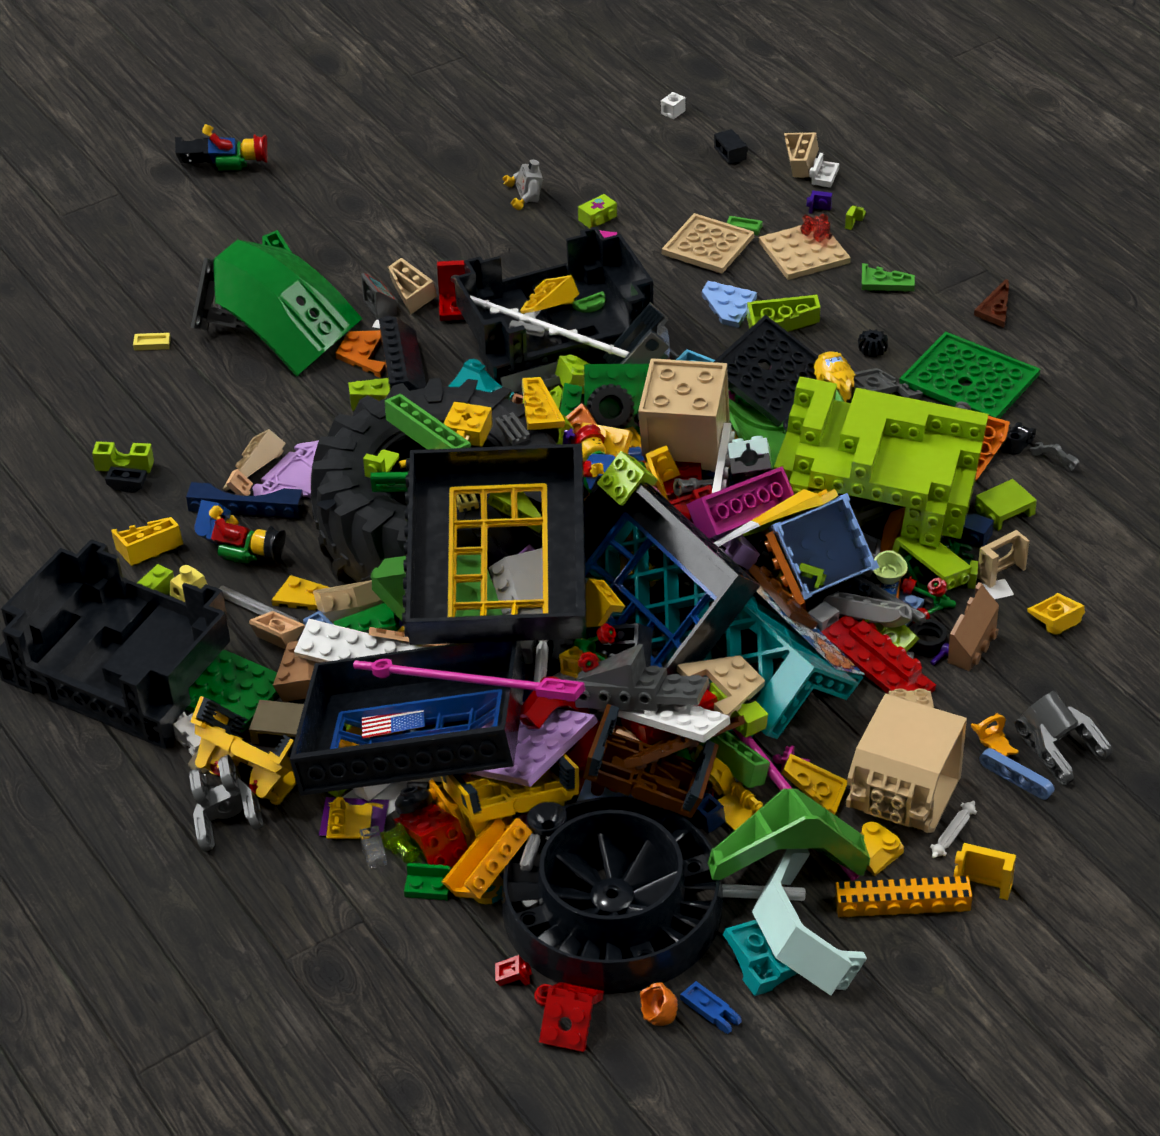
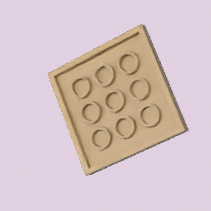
M694 213L662 248V255L723 274L754 238V232Z
M821 220L759 237L760 245L787 280L850 263L851 257Z

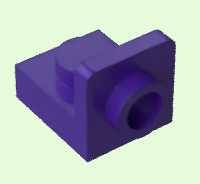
M812 190L811 196L807 198L806 207H809V213L812 214L814 208L831 210L832 193Z

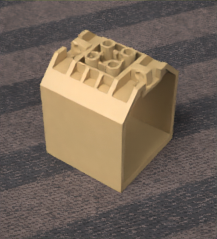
M885 693L856 747L847 779L850 793L846 799V807L855 808L897 824L918 828L926 833L934 832L961 778L967 718Z

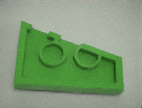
M862 263V290L914 291L915 275L895 270L887 272L883 271L882 267H877L876 269L869 268L868 264Z

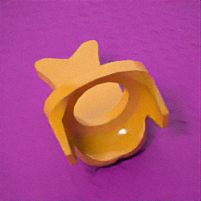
M996 713L979 724H971V728L977 733L980 742L985 747L994 749L1006 757L1018 754V750L1010 746L1002 731L1006 721L1003 715ZM997 722V726L987 728L990 723Z

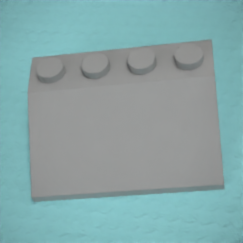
M542 548L505 557L489 567L498 601L543 599ZM543 607L519 608L518 614H543ZM501 609L503 615H511L512 609Z

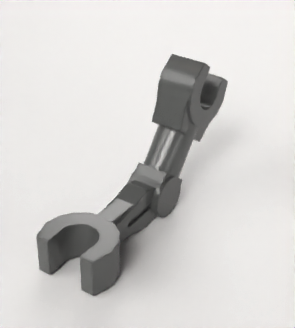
M1036 442V447L1030 448L1033 456L1042 453L1057 455L1069 472L1080 462L1071 454L1067 455L1059 444L1044 445L1042 442Z

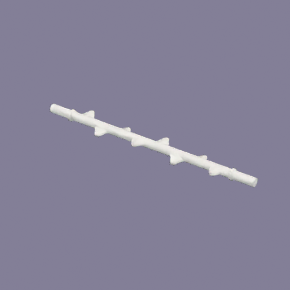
M470 296L475 305L483 307V309H489L490 314L500 313L525 323L543 326L545 330L549 331V335L559 334L626 358L630 353L614 347V345H608L580 335L576 329L566 330L521 314L517 308L507 309L493 304L489 300L485 301Z

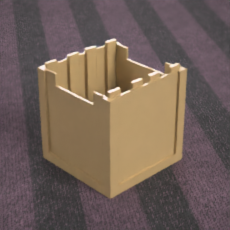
M667 359L650 360L638 411L641 449L644 461L648 462L645 454L667 445L674 461L701 463L702 470L716 471L723 424L730 421L727 363Z

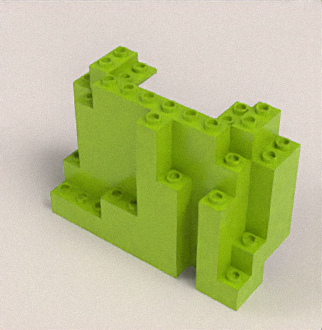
M800 376L795 390L794 403L789 414L787 432L774 465V469L783 466L794 495L803 489L814 493L827 489V491L835 489L840 494L848 493L849 496L903 506L906 508L901 536L920 539L919 544L937 548L939 547L941 535L961 539L973 493L989 414L856 388L851 403L835 400L836 383ZM801 513L794 514V515H790V516H788V517H794V516H797V515H799V514H801Z

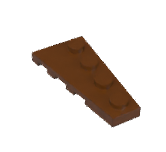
M754 564L750 567L749 572L789 618L811 629L817 626L818 623L782 587L781 583L771 576L772 573L766 567L762 566L760 568Z

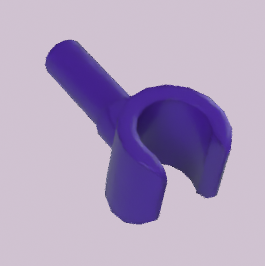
M948 643L942 645L940 653L930 662L933 666L945 655L948 656Z

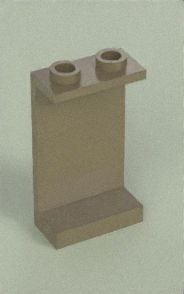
M259 700L249 728L251 744H260L263 734L296 737L304 704Z

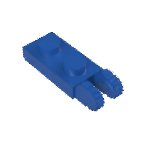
M697 981L680 994L681 1001L711 1023L716 1024L718 1029L725 1034H729L732 1031L728 1021L735 1025H739L742 1021L741 1016L731 1009L726 1002Z

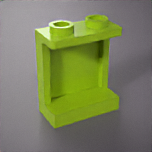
M1011 479L976 495L975 510L979 515L994 520L993 527L1001 530L1004 520L1021 512H1024L1028 517L1034 515L1037 500L1014 479Z

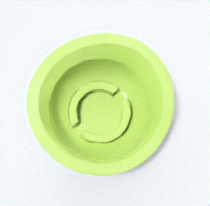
M883 551L874 558V561L877 560L880 568L873 570V572L883 584H895L907 573L906 561L900 554L894 551Z

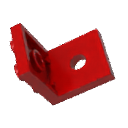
M464 260L437 262L440 321L465 320L458 307H455V280L451 278L453 275L465 274Z
M564 982L548 987L539 1042L584 1052L593 1005L603 1000L604 991ZM563 1017L569 1018L572 1022L569 1030L563 1029L560 1025Z

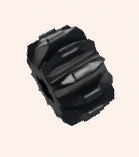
M877 329L863 331L858 338L859 351L863 355L868 354L869 357L883 355L888 348L887 335L884 334V331H878Z

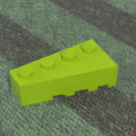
M818 295L747 302L749 329L765 315L787 332L820 322Z
M388 378L348 383L352 411L355 410L359 400L370 396L380 401L385 399L390 392Z

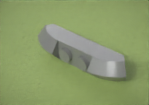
M839 591L828 595L822 600L834 606L839 611V617L841 618L847 615L852 616L855 620L868 619L871 623H881L884 627L889 628L905 625L912 620V610L907 604Z

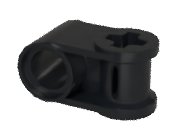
M1017 422L1007 433L1006 451L1013 455L1020 454L1035 438L1036 428H1028L1022 425L1021 422Z

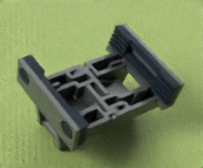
M649 303L613 344L614 347L630 352L627 357L623 358L606 352L603 355V359L608 361L609 364H650L651 359L676 360L678 355L670 348L668 329L664 326L668 321V317L653 304Z

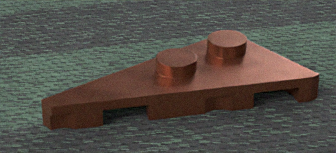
M1005 279L974 310V316L1001 327L1005 326L1009 291L1008 279Z

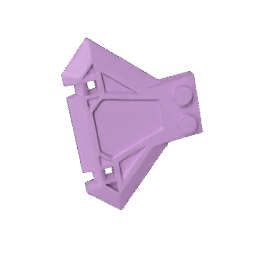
M319 440L297 444L294 447L296 452H289L261 478L263 484H255L252 487L254 496L288 488L302 489L303 497L311 499V471Z

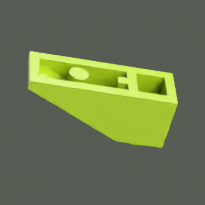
M518 492V518L542 517L526 494ZM490 493L487 504L512 516L511 493ZM541 525L528 526L539 533L542 529Z

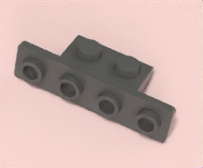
M558 361L500 377L501 386L511 389L515 393L522 391L523 378L541 377L547 389H553L556 387L555 385L561 384L559 376L555 375Z

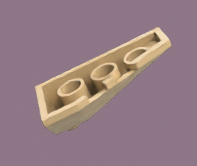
M268 429L252 438L242 453L243 458L237 462L235 467L243 475L249 477L274 458H279L284 451L282 448L286 443ZM225 484L223 490L227 491L230 488Z

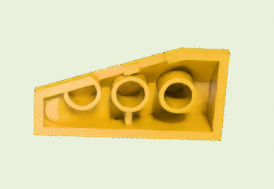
M572 275L542 281L535 287V294L529 296L530 300L525 302L520 312L521 314L535 312L574 302V298L579 295V291Z

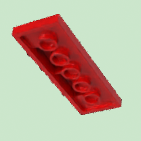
M845 615L821 631L866 677L887 694L895 689H905L906 691L926 689L931 691V693L935 691L936 684L921 673L923 668L921 662L917 658H910L902 646L897 647L894 645L887 634L882 635L879 633L875 624L867 623L865 620L859 623L852 616Z

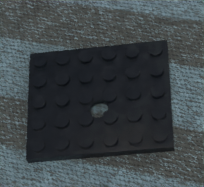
M767 315L762 317L714 361V363H727L728 388L778 427L789 417L800 376L817 380L816 375H814V364L818 359V355ZM766 362L770 366L769 370L762 369L758 363Z

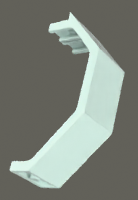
M787 849L770 875L752 913L776 959L829 995H832L835 989L846 990L867 958L864 952L836 949L801 923L781 884L791 885L810 853L808 849Z

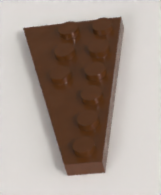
M744 715L731 717L730 724L714 736L745 724ZM673 734L624 759L625 768L635 767V770H640L648 767L647 764L659 761L660 758L669 756L684 748L697 747L702 742Z

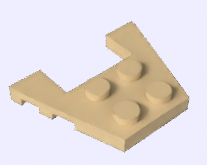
M741 655L677 665V672L681 676L700 675L702 677L706 675L728 697L714 703V710L730 717L734 711L737 712L741 708V705L746 700H750L765 686V680Z

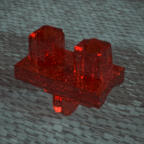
M805 214L802 217L804 223L800 230L803 235L808 236L813 231V238L819 243L825 238L829 240L832 238L827 215L821 214L819 217L815 216L813 218Z

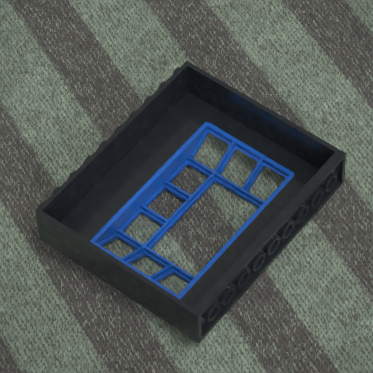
M640 483L623 506L619 505L598 484L584 501L586 575L591 569H594L612 584L610 588L614 593L619 590L631 602L618 620L610 615L605 624H625L637 608L650 620L646 626L651 627L652 631L657 627L669 639L656 658L651 655V666L663 667L662 662L674 646L677 650L664 666V668H667V675L679 674L677 672V665L703 661L760 585L648 483L644 485ZM627 521L631 522L647 537L634 555L615 540V537ZM653 543L705 591V594L674 634L623 586L625 579ZM609 545L613 546L630 560L617 578H614L597 564L598 559ZM711 598L715 601L700 619V612ZM694 622L696 626L692 629V631L689 633V635L686 637L683 643H681V637L684 635V633L687 631L690 625Z
M520 641L454 643L315 663L290 756V763L300 796L513 767L524 689L391 673L387 678H379L374 676L372 671L354 669L353 663L355 660L375 662L379 659H390L393 665L525 681L527 669ZM494 706H496V708H494V709L491 710L490 712L486 713V712L489 711L491 708H493ZM423 710L425 726L436 724L435 729L410 732L411 729L404 730L401 734L373 736L370 738H362L361 735L343 731L344 723L362 729L363 717ZM494 719L492 726L482 728ZM469 720L466 725L443 728L444 723ZM340 739L359 744L338 748Z

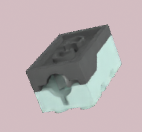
M754 436L751 437V440L744 441V439L739 438L732 440V443H728L731 472L736 484L773 470L771 451L767 438Z

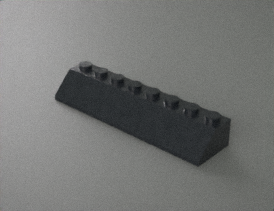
M385 316L379 318L389 390H391L392 386L401 383L409 391L425 388L426 382L416 330L398 317Z

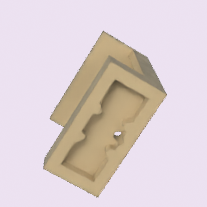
M1015 530L981 547L977 578L991 588L996 585L998 572L1014 564L1023 571L1026 570L1029 540ZM1012 543L1010 552L999 559V555L994 550Z

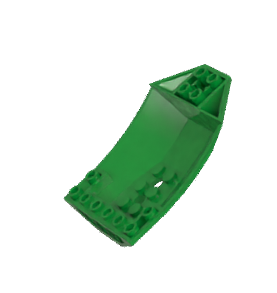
M236 240L214 258L215 304H219L256 333L296 377L363 319L327 279L299 256L284 248ZM297 297L304 300L303 306L296 302ZM310 311L316 314V318L311 316Z

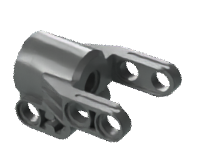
M1055 690L1028 707L1020 718L1015 721L1018 733L1030 749L1038 754L1056 780L1062 785L1070 783L1074 776L1072 767L1054 743L1072 731L1076 730L1095 756L1105 759L1112 754L1111 745L1091 718L1071 706L1067 707Z
M229 755L221 757L218 761L222 784L219 786H210L207 783L206 773L203 774L200 769L196 768L189 771L192 794L197 802L193 813L196 837L203 852L212 850L215 846L212 820L234 817L244 809L245 817L254 830L264 826L259 799L242 782L240 770L235 766Z

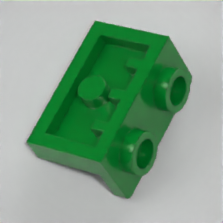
M408 863L404 897L448 900L450 890L442 883V880L450 872L451 867Z

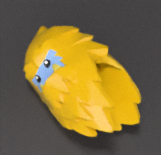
M834 351L818 355V359L814 364V375H816L817 380L836 383L845 402L847 399L850 400L852 387H854L855 373L847 363V360L841 353Z

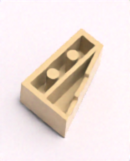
M784 133L793 177H809L810 169L814 165V160L819 150L816 133Z

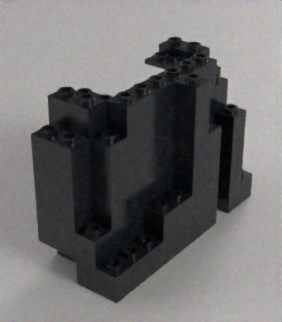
M597 227L581 230L579 236L566 239L567 263L503 280L500 256L485 260L481 256L464 260L465 274L454 277L456 306L478 341L479 357L486 366L487 373L497 383L501 385L500 377L557 362L559 356L574 355L590 364H609V362L603 359L606 351L559 334L549 335V331L545 330L543 337L526 334L524 325L509 328L512 320H519L500 313L490 314L489 309H483V307L475 305L470 296L485 301L489 300V302L507 309L517 308L518 312L521 313V308L526 301L530 300L529 296L535 294V287L542 281L572 275L579 291V295L574 298V301L603 291L605 294V305L601 309L589 313L575 310L572 307V303L568 305L562 304L541 310L535 319L566 330L576 329L580 335L613 345L649 303L654 305L653 280L621 234L604 238Z
M91 539L77 554L60 548L1 608L6 625L2 630L5 641L0 645L1 681L32 694L41 685L45 686L49 701L166 749L175 739L173 723L177 722V718L191 704L188 689L231 641L223 590L205 584L200 589L197 586L184 582L182 587L185 602L173 596H168L124 578L119 557L115 554H110L107 545Z

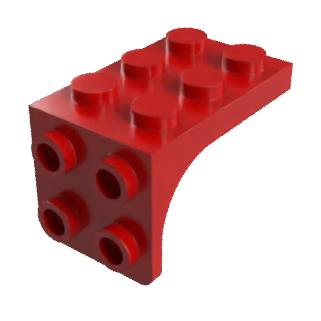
M433 803L418 811L401 814L400 817L394 819L397 828L416 840L428 864L452 867L468 849L459 819Z

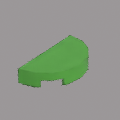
M602 291L572 302V307L580 312L590 313L597 311L605 305V294Z

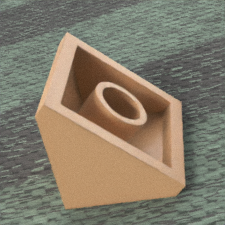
M275 611L263 614L249 621L257 637L283 649H286L288 642L297 641L305 628L304 624Z

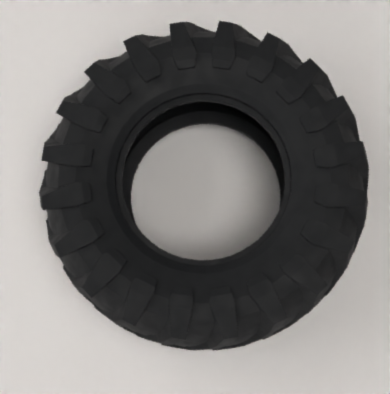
M441 378L429 379L425 388L411 391L401 383L392 386L385 399L378 401L370 396H366L359 400L353 416L339 414L334 419L328 437H320L315 451L311 471V502L313 519L320 533V536L317 537L320 550L325 557L334 559L332 572L338 581L353 579L357 583L372 580L370 578L374 568H378L384 559L406 556L404 555V543H406L404 526H407V521H405L407 505L396 501L405 492H372L371 478L365 477L363 458L366 454L378 456L381 450L399 453L400 458L390 472H408L406 468H400L399 461L410 458V450L427 449L386 420L385 400L402 394L442 423H444L454 402L491 407L493 426L483 447L512 446V444L496 425L495 418L499 417L502 419L503 415L509 417V413L513 412L527 430L524 403L516 404L508 400L512 392L511 389L502 387L491 393L477 390L478 380L467 379L460 387H442ZM505 423V426H506V427L508 428V430L511 432V429H510V428L508 427V425ZM558 428L527 430L530 434V440L513 446L555 445L559 440ZM524 492L542 516L541 492ZM481 498L478 500V509L471 507L469 511L465 508L463 509L464 512H459L457 507V521L481 520ZM334 499L336 502L327 510L316 505L322 500ZM487 504V519L512 518V516ZM528 526L489 527L487 569L490 577L489 567L501 559L519 554L529 544L535 550L542 548V529L539 533ZM481 528L457 529V547H481Z

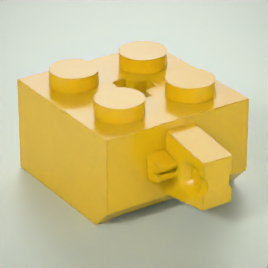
M454 402L443 424L465 438L471 445L483 447L493 426L491 407Z

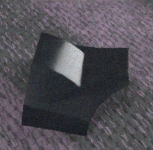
M111 466L105 477L106 485L115 491L135 493L142 489L147 477V470Z

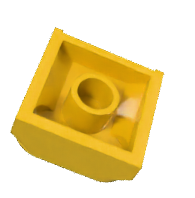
M1056 593L1054 596L1027 608V612L1045 623L1048 632L1057 635L1080 623L1085 613L1084 605Z
M699 745L696 749V753L694 756L695 761L699 756V753L703 749V746ZM715 757L708 782L712 785L710 788L717 796L721 794L725 796L731 792L732 788L730 786L736 780L729 767Z
M867 822L862 826L861 834L864 835V842L870 856V864L866 869L873 876H876L904 853V846L898 836L877 822Z

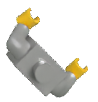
M533 159L530 160L529 164H522L520 171L513 174L512 178L508 175L502 178L505 181L503 184L507 187H513L516 184L521 200L514 198L511 201L512 207L516 210H521L525 202L539 201L543 177L539 169V161Z

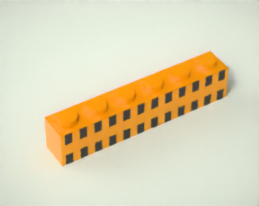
M969 876L836 882L835 901L838 917L971 911L972 892Z

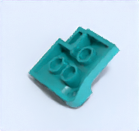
M476 359L467 360L456 378L448 385V387H460L467 379L478 380L477 390L490 393L503 386L497 383L485 370L486 366ZM511 392L508 400L512 399L514 392Z
M756 920L725 929L723 936L728 941L743 973L742 980L754 996L770 992L778 984L798 974L775 958Z

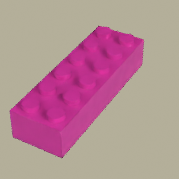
M782 466L701 497L686 505L695 526L708 538H712L748 523L793 496L794 492Z

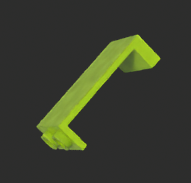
M901 536L895 539L892 551L901 556L910 553L942 580H945L947 590L968 582L970 578L969 572H971L972 567L941 542L937 548L919 544L920 539Z

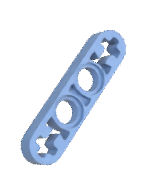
M986 749L979 757L980 763L986 769L1040 799L1046 800L1054 792V786L1048 779L994 749Z

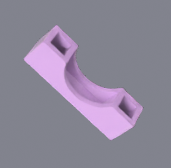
M734 528L712 538L718 541L719 539L733 532L737 528ZM743 535L723 544L726 548L724 553L735 563L747 570L757 562L760 553Z

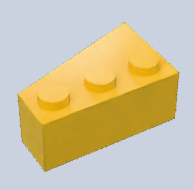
M172 517L147 522L148 525L136 528L135 525L129 526V530L120 532L117 529L111 530L116 550L132 566L183 545L180 527Z

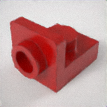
M519 955L495 963V982L499 986L519 979L525 986L530 984L531 967Z

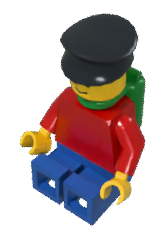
M201 500L195 523V532L210 543L219 546L218 556H221L223 559L249 564L251 561H257L256 556L253 555L254 553L264 555L267 559H273L276 563L280 561L286 540L285 530L276 531L270 526L267 531L261 529L251 531L246 527L238 526L240 524L233 515L230 516L231 511L221 504Z

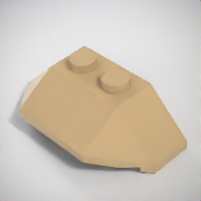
M372 580L313 591L318 610L333 624L336 620L383 603L372 590Z

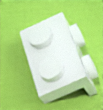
M820 153L818 158L814 160V166L810 169L809 177H812V184L831 187L839 170V163L823 161V153Z

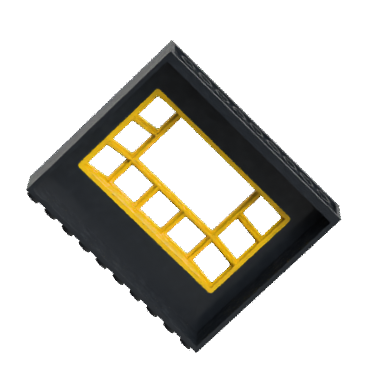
M582 443L410 450V458H406V470L408 471L406 487H408V492H405V502L407 504L405 521H407V526H404L406 538L404 555H406V560L403 562L406 577L403 578V589L405 590L403 608H405V613H402L405 637L409 638L410 645L587 639ZM540 491L542 517L518 518L517 493ZM511 493L512 518L487 519V494ZM458 494H480L481 520L457 521L456 496ZM541 525L543 599L487 601L488 528ZM481 528V547H457V529ZM481 555V574L457 575V556ZM481 582V601L456 602V584ZM543 607V614H518L519 608ZM488 609H512L511 615L487 616ZM457 610H480V616L455 617Z

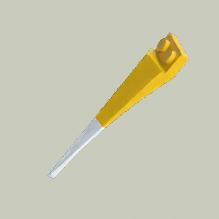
M803 489L714 543L719 547L761 525L814 509L826 504L839 495L835 489L830 491L824 489L818 493Z

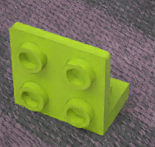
M620 451L597 484L619 505L623 506L640 483L643 485L648 483L654 486L658 479L634 457Z

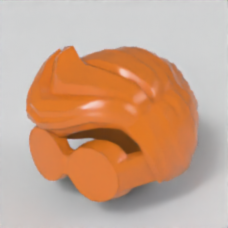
M662 982L651 984L650 987L640 992L641 1010L644 1020L657 1026H665L674 1021L678 1010V1000L675 994L666 988Z

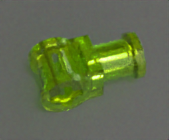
M397 823L394 828L387 832H380V838L384 846L390 849L394 855L399 853L404 863H411L419 856V849L412 846L410 836L401 823Z

